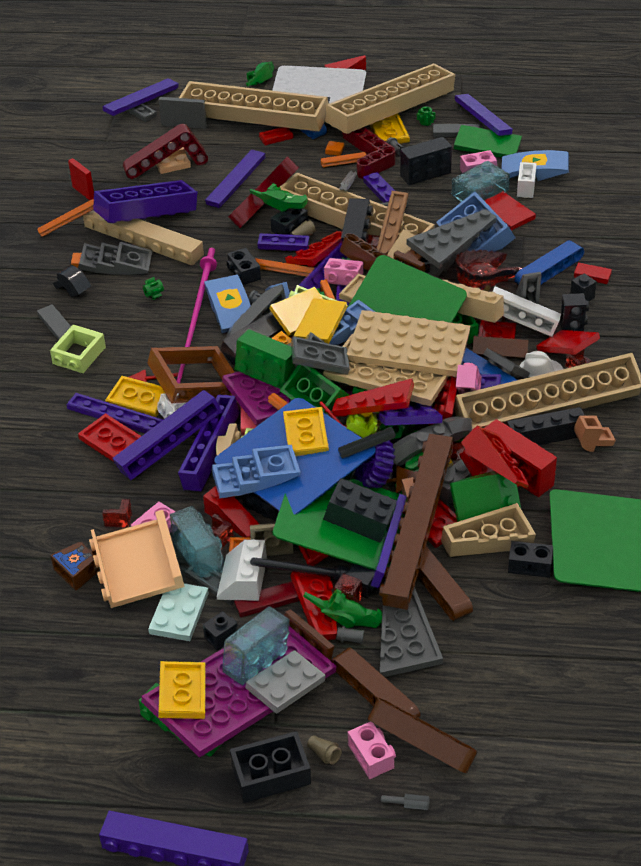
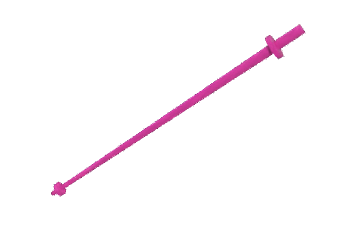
M209 248L207 256L203 257L200 261L203 274L185 347H190L205 292L204 281H208L210 271H214L217 267V261L214 259V248ZM185 364L180 365L177 383L181 382Z

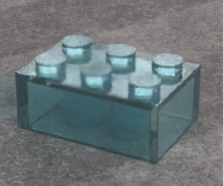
M485 161L453 178L451 195L462 202L473 192H476L483 200H486L501 192L509 191L510 174L491 162Z
M189 506L170 514L174 545L188 565L192 566L193 572L200 579H205L209 575L212 577L216 572L221 573L223 571L222 563L224 562L220 552L222 543L218 536H214L210 525L205 524L201 513L196 512L193 506Z
M269 606L228 637L224 643L222 672L243 686L246 681L257 675L261 670L268 668L276 658L283 656L287 651L290 619Z

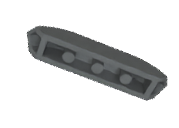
M281 284L267 290L253 302L248 310L231 326L226 338L270 313V305L286 299L283 285Z
M459 416L442 420V423L432 424L400 439L393 444L395 449L393 454L395 459L393 462L396 465L402 466L407 460L421 453L423 442L428 440L429 433L453 437V442L466 437L472 431V419Z

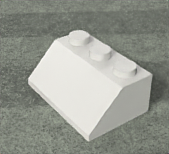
M244 540L226 555L217 600L259 601L265 567L252 566L250 560L253 557L267 559L265 540Z

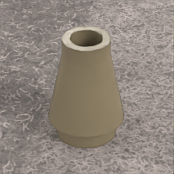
M305 220L294 231L290 232V235L312 236L316 232V228L311 220Z
M315 735L311 736L308 740L307 747L325 764H335L340 759L342 750L337 743Z

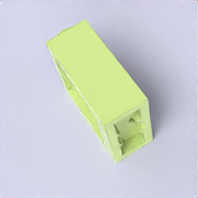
M72 325L50 350L52 364L84 373L106 348L104 334ZM73 343L87 347L80 356L66 352Z

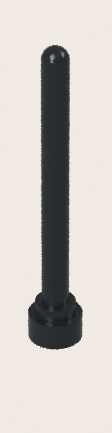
M255 557L250 560L252 566L329 576L336 579V582L345 583V575L349 571L348 566L342 565L326 568Z

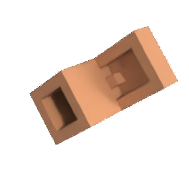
M597 416L578 417L574 431L585 450L594 452L596 446L614 445L616 440L609 427H602Z

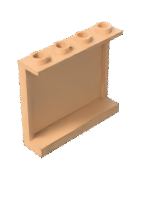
M163 510L155 512L157 520L97 537L94 529L91 530L93 538L89 539L92 551L96 550L97 555L93 556L96 568L100 567L101 570L97 572L100 584L105 586V588L101 589L104 601H109L111 608L185 587Z

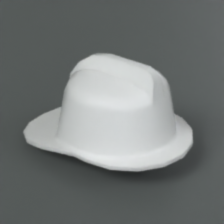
M542 351L527 353L525 360L520 364V367L530 372L528 377L563 370L561 364L551 360Z

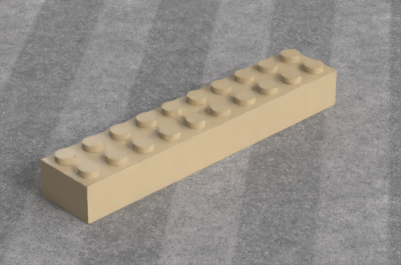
M433 63L327 104L325 122L341 130L343 133H351L453 91L455 74Z
M193 81L188 82L179 97L205 100L206 118L320 131L325 122L326 105L329 104L327 97Z
M300 173L294 174L280 186L283 191H288L294 195L304 196L305 194L307 196L308 202L304 209L308 210V216L343 229L349 198L366 199ZM370 200L374 212L373 216H370L371 227L367 231L368 240L378 243L387 206ZM404 213L399 235L403 229L418 235L434 229L435 224Z
M633 353L459 394L455 397L454 410L456 416L472 419V430L477 425L485 428L495 419L507 425V421L577 407L584 409L637 396L641 393V373Z

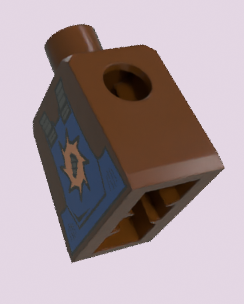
M82 542L73 544L50 555L53 569L75 591L100 570L99 567L96 568L93 558L94 555H97L96 550L88 549Z

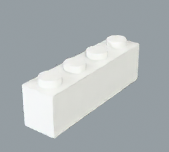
M496 286L494 287L492 292L504 296L503 317L551 337L553 336L560 320V313Z

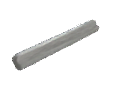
M351 170L340 183V190L344 189V191H347L356 179V171L353 173Z

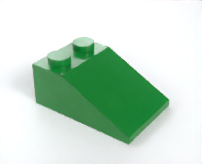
M495 471L450 483L457 522L516 503L521 508L517 484Z

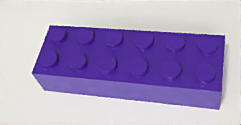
M182 180L94 191L93 210L108 223L146 219L152 216L160 217L166 214L175 215L180 212L189 213L196 210L198 192Z

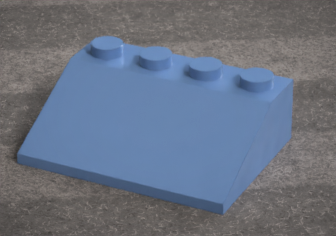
M473 192L436 222L438 226L484 209L497 216L496 223L486 231L480 232V236L475 239L467 250V258H469L470 251H474L471 259H474L476 251L479 249L481 251L480 257L483 250H486V254H488L491 250L494 252L503 249L515 239L508 225L476 192Z

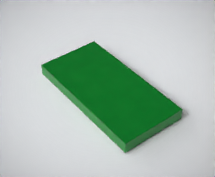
M461 125L454 143V149L473 153L491 150L494 157L502 158V156L518 152L522 136L515 134L498 136L492 130Z

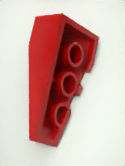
M477 425L461 442L465 447V453L470 458H475L524 488L529 486L522 471L516 467L517 461L509 456L512 452L500 435Z

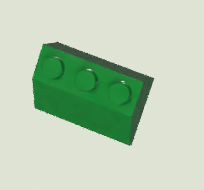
M303 365L296 367L280 390L291 400L303 398L315 407H322L319 404L322 401L330 411H332L336 399L349 396L347 392L313 367Z

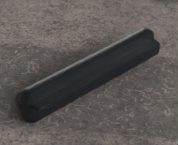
M392 427L343 445L338 448L341 458H345L394 439L395 432Z

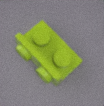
M372 413L368 421H365L366 418L361 414L348 415L346 418L347 429L362 438L376 433L378 429L376 414Z

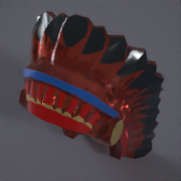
M474 249L472 251L465 250L464 253L460 252V255L458 254L457 259H455L458 281L465 286L479 288L484 291H489L495 284L515 277L517 272L523 267L516 266L514 268L505 267L497 269L506 260L507 254L493 252L492 250L489 252L487 250L482 251L481 249L478 251Z

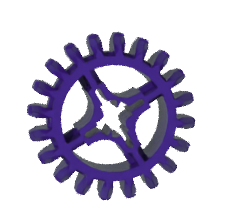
M390 440L374 446L376 449L375 454L356 468V480L362 482L364 487L381 488L386 484L387 479H390V473L393 472L392 467L395 465L393 463L395 449Z

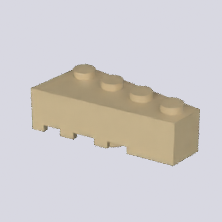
M518 503L444 526L441 542L449 557L510 551L511 541L534 543L536 534Z

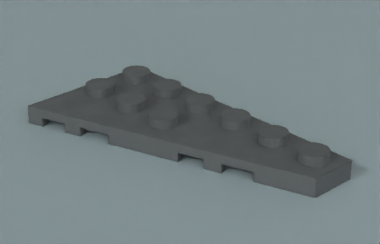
M484 209L407 239L406 245L440 269L445 261L451 260L452 255L458 254L471 243L473 238L479 237L480 232L486 231L495 224L497 216Z
M415 587L408 610L383 605L380 674L388 677L443 664L442 654Z

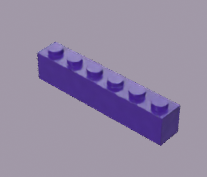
M203 390L112 459L120 472L129 480H132L220 414L222 410L215 397Z
M217 395L216 401L222 412L201 427L178 472L183 490L202 491L212 471V465H215L218 436H226L229 424H235L240 414L235 396Z
M108 811L99 834L102 848L107 851L124 852L134 857H148L158 862H172L178 866H244L249 852L247 838L114 811Z

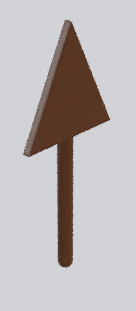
M397 466V477L387 479L386 483L396 482V493L402 491V479L414 477V472Z

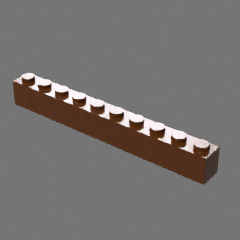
M429 433L428 440L423 442V456H419V470L414 472L413 483L415 484L414 487L410 486V500L405 503V517L401 518L399 530L401 531L400 534L395 536L394 546L396 548L391 550L389 562L391 565L386 567L384 578L386 582L381 584L379 596H382L384 606L406 610L409 608L453 452V437Z

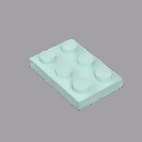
M184 584L185 587L163 593L148 628L149 634L190 641L209 594L208 588Z

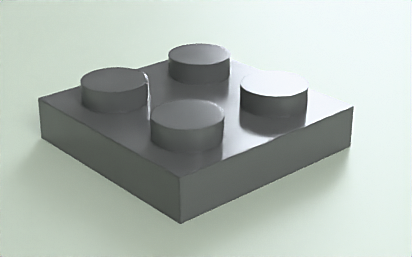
M488 348L485 350L484 355L489 358L488 362L498 366L507 374L517 379L520 376L528 378L530 372L506 357Z

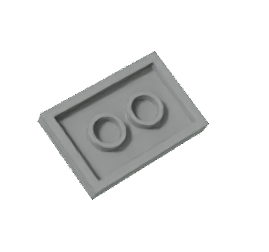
M294 650L246 681L245 688L277 714L323 683L326 675Z

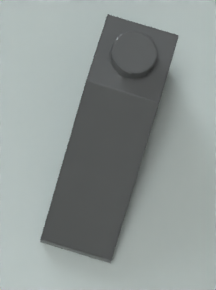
M541 272L523 274L516 290V295L539 304Z

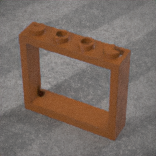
M218 346L151 348L147 363L171 403H187L203 390L214 396L215 399L217 395L233 396L223 382L177 383L167 364L212 363L222 379L223 375L235 372Z

